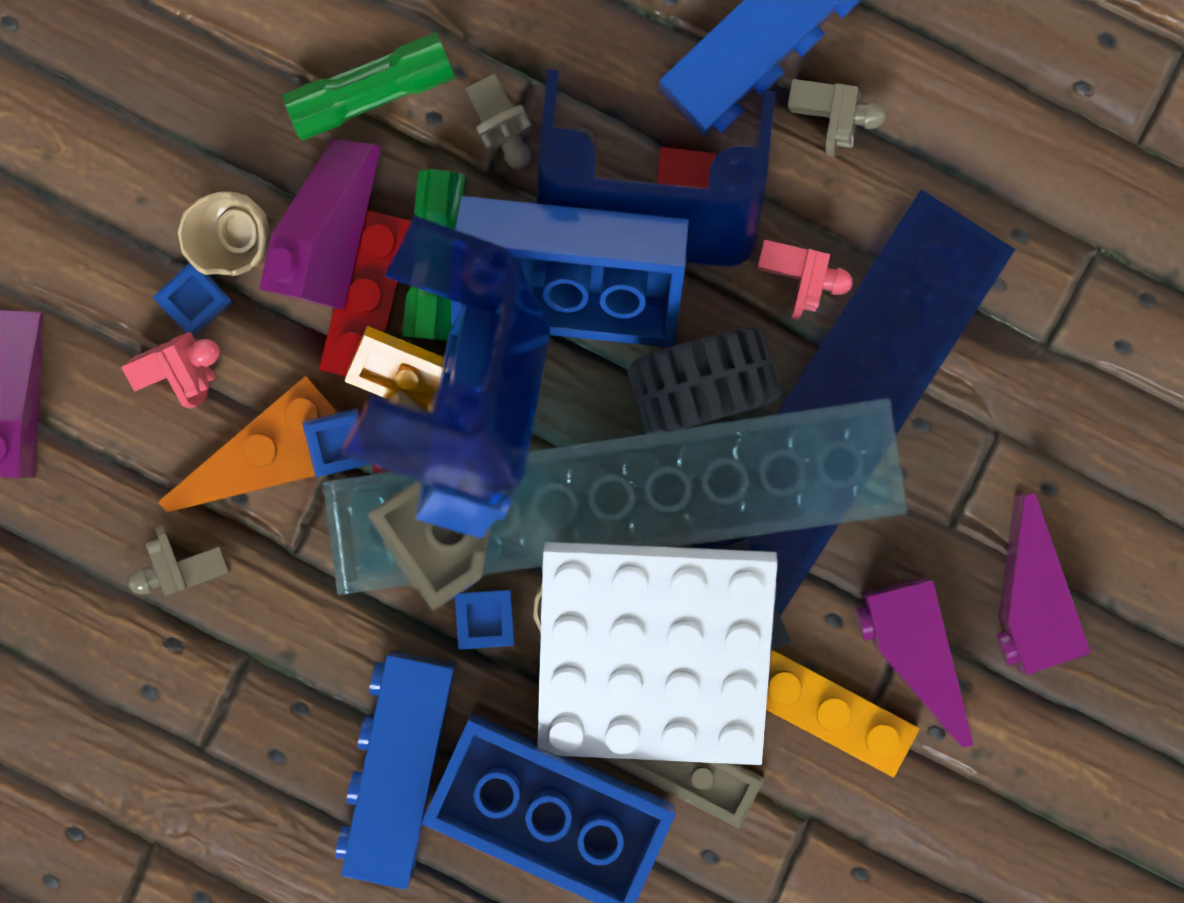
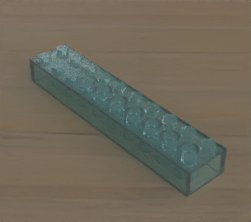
M890 398L685 428L673 432H658L518 453L513 468L510 472H507L505 485L512 487L511 503L502 521L495 519L490 527L482 576L543 567L545 542L679 548L905 515L907 510ZM424 467L323 482L338 595H351L412 586L384 546V540L367 517V513L415 481L422 482Z

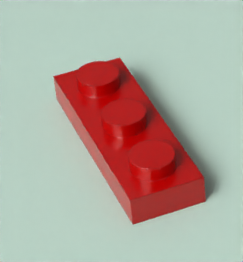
M367 210L344 310L337 308L333 310L319 370L346 377L349 365L367 326L388 333L414 227L413 221Z

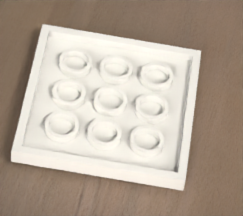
M545 542L538 747L557 756L762 765L777 570L776 552Z

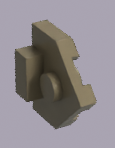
M415 481L367 513V517L384 540V546L415 591H419L430 609L434 611L481 579L490 528L481 539L415 519L422 483Z

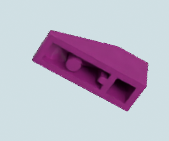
M334 138L331 140L271 235L259 290L306 303L344 310L381 151L380 146Z
M0 310V477L36 478L43 335L42 312Z
M1030 492L1014 496L999 611V621L1003 632L996 634L998 647L1006 665L1015 664L1016 669L1025 675L1091 653L1036 494Z
M921 578L861 593L864 607L856 608L855 611L863 641L872 639L875 649L957 744L962 748L974 745L933 580Z

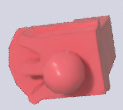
M769 240L762 242L756 270L798 279L790 317L792 319L799 320L803 309L815 312L819 306L822 289L831 291L833 295H842L849 292L853 286V278L849 272L839 267L836 269L827 268L830 254Z
M190 331L134 356L121 368L134 392L167 378L181 405L191 409L203 404L207 398V389L210 388L208 382L216 379L215 373L209 366L216 362L220 350L217 343L213 340L202 339L196 341Z

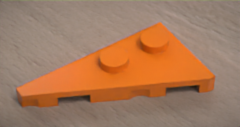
M309 376L303 377L159 500L158 503L166 512H171L314 477L315 472L302 422L338 413V410ZM367 446L370 462H372L375 458L371 449Z

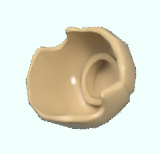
M226 191L211 193L195 201L183 212L177 231L182 254L197 271L204 275L222 274L236 276L250 271L252 267L258 265L267 255L271 239V232L264 210L247 195Z

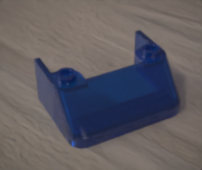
M547 70L539 149L536 204L689 219L685 264L733 268L749 259L757 242L767 180L775 92L764 91L758 104L754 147L733 146L720 152L715 157L710 168L708 189L594 178L596 152L590 139L577 130L557 128L561 89L559 70Z
M414 215L386 268L384 277L492 314L477 388L462 383L445 385L434 396L428 414L371 395L345 441L341 455L484 502H502L513 494L524 476L550 336V325L517 260L508 250L489 241Z

